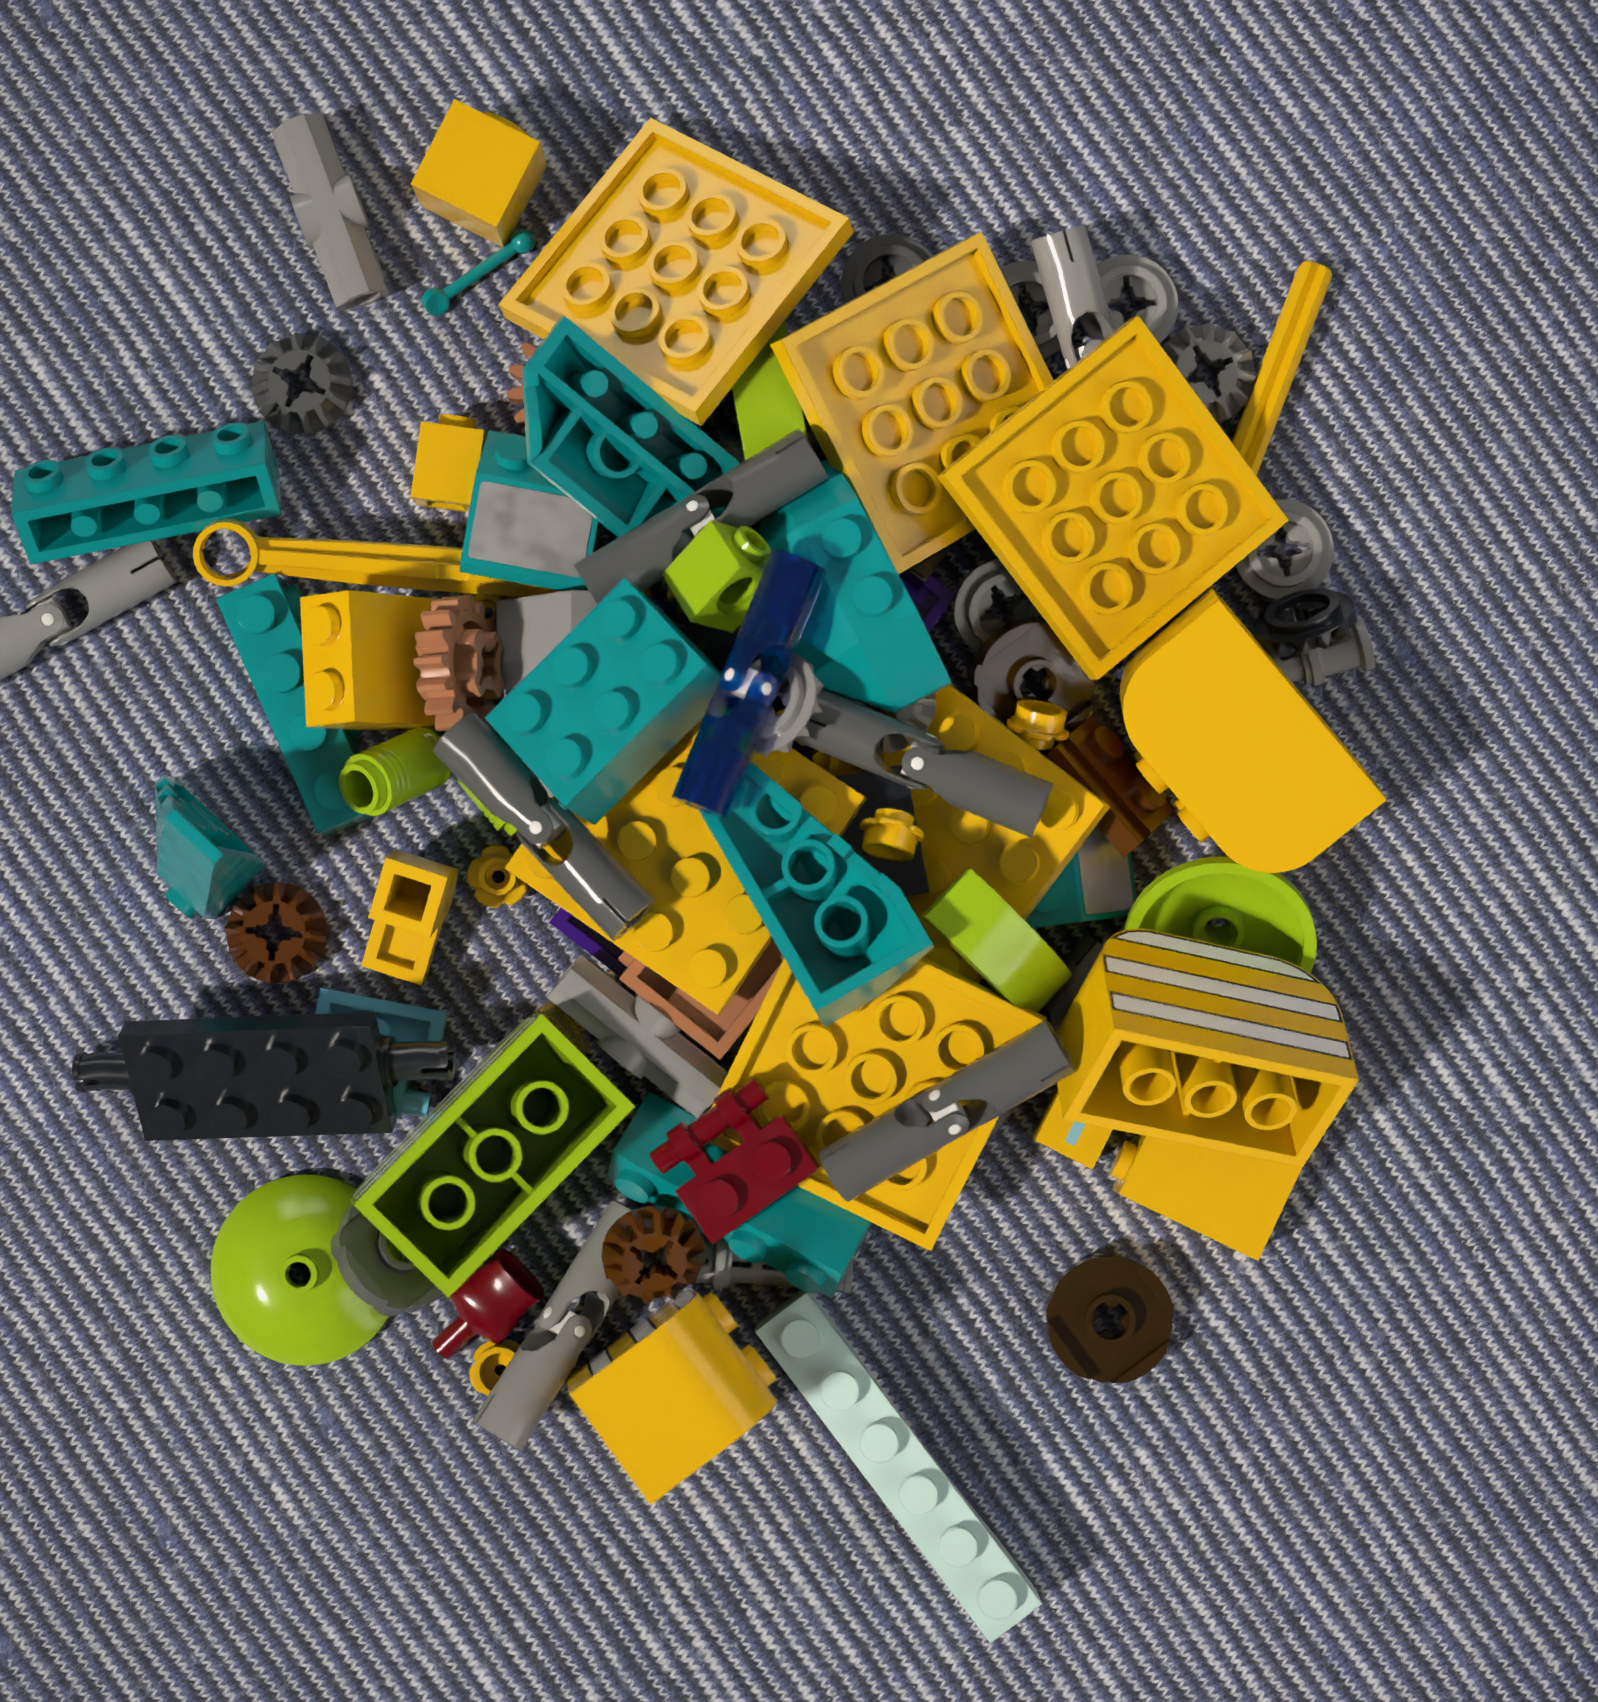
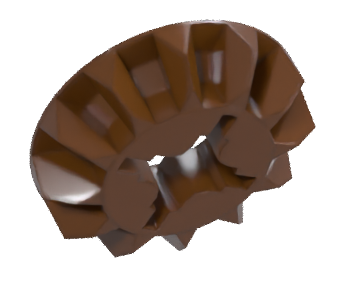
M283 882L254 886L239 900L233 903L232 911L224 928L227 935L229 955L246 975L267 983H286L307 974L322 957L328 938L326 917L315 898L302 888ZM279 905L282 925L291 927L292 931H301L302 938L292 937L291 940L281 941L279 951H275V960L272 961V950H269V940L259 938V934H250L251 927L259 928L260 925H269L272 921V915L276 914V906Z
M646 1206L624 1214L610 1227L603 1241L602 1262L606 1279H611L623 1297L628 1294L638 1296L647 1305L654 1298L666 1296L675 1301L679 1291L688 1285L696 1286L698 1273L702 1265L706 1264L705 1244L699 1228L685 1214L664 1206ZM666 1245L665 1258L669 1265L665 1264L663 1266L660 1263L654 1262L648 1268L644 1267L640 1271L643 1266L642 1253L639 1250L645 1249L653 1253L660 1246L664 1247Z

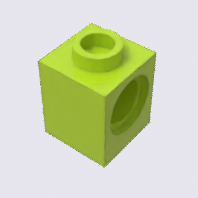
M710 520L662 573L663 578L690 622L732 633L782 580L779 572L768 557L771 552L770 547L760 534L747 526L737 528L714 520Z

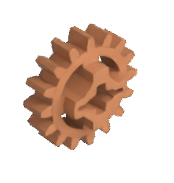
M472 595L434 599L431 601V611H423L421 614L425 631L416 632L415 634L417 641L415 649L419 656L414 658V666L420 670V677L416 687L424 701H426L424 712L426 716L435 715V729L437 731H448L461 718L472 712H476L489 725L485 717L496 707L495 699L504 698L503 689L505 686L501 676L500 658L504 648L497 632H494L495 620L494 618H485V604L483 602H474Z

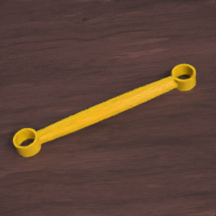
M222 518L211 522L199 534L193 547V560L198 572L207 581L219 586L240 584L248 579L253 572L350 584L492 596L528 597L561 592L555 589L460 572L462 548L358 540L258 537L248 524L234 518ZM227 529L238 533L246 540L251 558L244 569L236 573L224 575L216 572L208 565L203 549H205L208 537L214 531ZM651 587L644 591L672 621L688 619L682 608L672 610L660 605L653 597Z

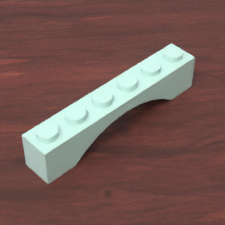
M799 1290L756 1323L755 1333L990 1644L1042 1605L1034 1585L929 1453L880 1387L844 1334L812 1293Z

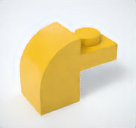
M394 849L385 858L368 918L374 920L362 960V967L418 985H422L425 982L443 921L447 918L452 904L458 875L457 868L398 849Z

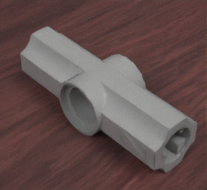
M322 112L301 114L283 121L280 126L271 130L275 140L273 142L294 192L290 199L297 220L310 250L315 249L336 308L340 312L348 309H358L377 302L378 299L389 294L386 286L387 282L366 232L370 225L350 174L345 175Z
M581 953L548 993L547 998L599 1039L597 1044L624 1068L640 1079L645 1076L670 1099L683 1107L688 1113L690 1112L696 1118H699L714 1102V1098L718 1095L729 1071L680 1033L681 1028L637 993L635 996L616 982L613 976L609 975L593 960H589Z

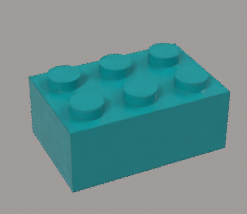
M624 577L485 719L565 808L595 825L728 693L726 690L728 684L721 671L655 601Z

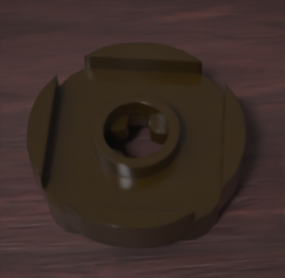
M1040 616L1018 619L997 629L982 644L978 654L970 661L967 668V678L971 684L972 701L1006 727L1007 719H1011L1015 715L1017 702L1023 699H1031L1052 703L1064 708L1067 711L1064 729L1068 730L1069 734H1071L1089 716L1093 706L1090 698L1093 693L1094 681L1098 683V680L1089 679L1045 619ZM1030 668L1035 671L1045 668L1048 675L1041 681L1044 688L1043 693L1037 697L1029 691L1021 694L1020 685L1024 681L1023 674Z
M1119 1254L1091 1256L1070 1266L1053 1285L1051 1294L1044 1307L1047 1336L1053 1350L1066 1367L1078 1376L1089 1380L1111 1383H1127L1136 1380L1150 1372L1166 1354L1170 1342L1173 1304L1167 1289L1161 1280L1146 1266ZM1105 1302L1111 1308L1118 1304L1124 1306L1126 1313L1119 1319L1124 1329L1119 1334L1113 1335L1108 1329L1097 1333L1093 1329L1092 1324L1098 1318L1095 1309L1101 1303Z

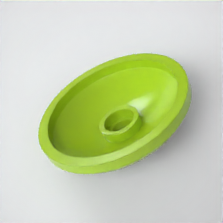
M1227 856L1192 860L1178 865L1157 877L1138 896L1129 911L1124 930L1149 929L1273 956L1293 963L1310 974L1317 951L1313 916L1299 890L1280 873H1264L1250 870ZM1214 918H1224L1227 920L1225 924L1219 927L1207 924L1209 920Z
M298 1174L282 1177L268 1182L248 1194L234 1207L222 1224L211 1257L210 1272L214 1298L223 1319L232 1332L258 1354L290 1365L310 1366L330 1363L360 1349L379 1332L388 1320L389 1316L379 1314L372 1305L361 1300L349 1288L340 1273L337 1261L331 1253L330 1244L332 1237L338 1231L345 1211L352 1205L349 1199L357 1187L343 1180L319 1174ZM387 1238L389 1253L395 1259L402 1260L401 1251ZM294 1262H302L309 1267L311 1278L308 1284L297 1285L291 1280L289 1269Z

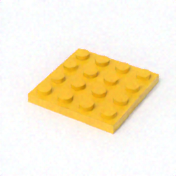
M650 117L498 305L507 320L542 339L547 336L561 316H566L659 394L680 415L702 426L854 231L849 217Z
M982 232L958 242L770 344L830 466L842 472L856 494L898 575L976 529L937 478V475L1054 381Z
M1139 316L1130 318L937 475V478L1090 680H1099L1289 521Z
M950 684L935 692V714L926 731L936 736L944 744V748L941 749L946 751H975L1054 784L1032 838L950 805L944 798L935 793L929 785L927 789L910 788L917 827L924 833V839L920 843L930 892L905 898L934 945L924 957L979 983L982 977L920 916L965 869L971 868L1026 920L1111 806ZM870 704L867 706V708L881 711L883 714L897 719L893 713L881 710ZM911 746L896 752L881 753V756L889 767L901 765L904 754ZM852 765L849 774L867 770Z
M721 700L595 825L570 811L656 900L651 910L629 932L618 940L613 941L554 880L522 843L505 867L507 871L717 1015L723 1013L773 938L686 788L744 755L801 803L807 812L839 837H842L867 800L863 795L793 748L790 749L789 753L775 750L766 757L743 747L735 739L730 729L728 718L729 705ZM555 796L552 797L553 799L559 802V800ZM568 827L563 837L552 841L544 847L551 856L563 862L567 861L573 850V840Z
M922 957L882 995L824 1028L784 959L718 1095L729 1087L736 1091L756 1077L770 1096L769 1100L751 1112L763 1128L778 1116L784 1114L821 1165V1168L798 1183L797 1186L931 1251L998 1117L950 1142L939 1151L850 1202L845 1201L829 1179L822 1165L819 1150L909 1098L926 1091L961 1068L1047 1020V1017L1031 1009L1014 1006L1002 995ZM959 1100V1102L962 1106H964L967 1103H969L970 1100ZM932 1117L927 1123V1125H930L933 1122H935ZM730 1127L709 1143L730 1152L741 1144L743 1140Z

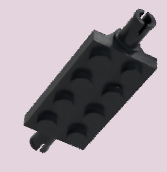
M375 1012L146 1020L124 1022L118 1035L122 1052L89 1054L87 1052H77L73 1059L72 1076L73 1081L83 1080V1082H76L75 1084L78 1093L129 1090L134 1096L145 1141L371 1134L393 1132L397 1121L393 1089L397 1086L399 1080H452L455 1074L456 1060L455 1051L448 1052V1050L453 1049L451 1039H442V1041L396 1042L395 1036L380 1034Z

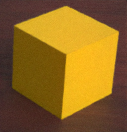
M454 99L411 182V186L421 207L503 248L512 236L547 167L541 143L528 136L519 126L497 114L488 111L482 113Z

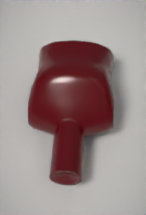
M498 1249L484 1266L476 1270L450 1296L458 1316L432 1340L434 1349L442 1357L450 1359L475 1334L482 1336L492 1343L499 1344L518 1325L525 1313L544 1298L543 1287L533 1273L516 1256L505 1249Z

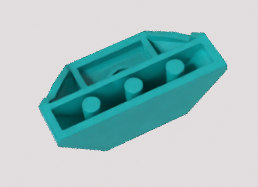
M566 316L559 318L522 368L527 464L618 538L661 511L679 503L712 480L740 464L739 461L690 420L680 415L659 394ZM727 507L714 508L711 510V513L716 519L723 514ZM690 528L684 530L682 534H685L688 531H690Z
M826 459L820 463L828 476V480L761 520L757 533L769 545L771 552L768 557L782 577V580L763 599L762 603L787 651L800 656L814 666L813 674L824 685L822 689L895 714L952 684L910 595L860 501L842 472L832 468Z

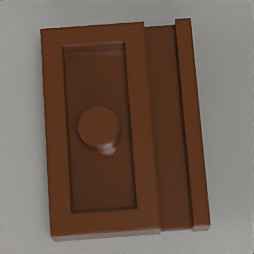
M1094 714L1069 734L1066 740L1061 741L1045 755L1046 758L1111 806L1096 827L1123 858L1139 846L1147 836L1176 810L1166 798L1165 792L1163 791L1159 794L1142 775L1135 761L1124 750L1123 743L1117 734L1103 726Z

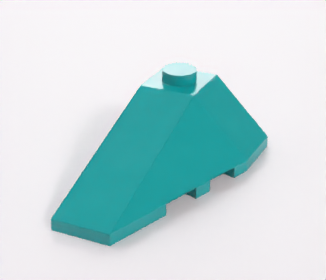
M744 755L686 788L824 1028L882 995L934 947L901 889L883 873L880 874L853 851V848L836 833L833 834L807 812L801 803Z
M163 775L155 783L157 873L170 886L164 895L178 910L190 919H193L198 913L204 918L216 919L267 863L176 778Z

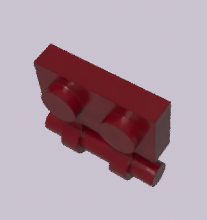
M756 1077L736 1091L731 1087L714 1098L716 1104L714 1107L689 1125L684 1121L680 1122L666 1133L668 1140L649 1153L653 1163L663 1174H666L684 1161L696 1175L675 1190V1192L712 1245L821 1168V1165L784 1114L778 1116L763 1128L751 1112L769 1100L770 1096ZM732 1127L743 1142L715 1162L704 1146Z

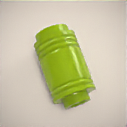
M417 727L351 756L346 761L339 775V789L346 804L358 813L378 816L443 786L449 779L451 770L433 752L440 737L430 729Z

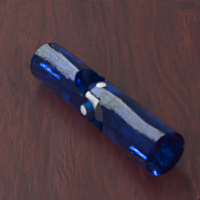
M776 549L771 550L731 648L717 690L709 702L671 797L706 814L725 820L728 818L767 722L768 712L788 670L827 574L826 570L797 555ZM759 654L761 672L750 668L752 661Z

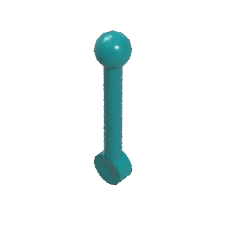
M527 229L515 231L509 244L442 290L437 287L428 289L422 296L421 302L423 307L431 315L443 314L449 307V299L516 253L526 254L530 252L536 243L533 233Z

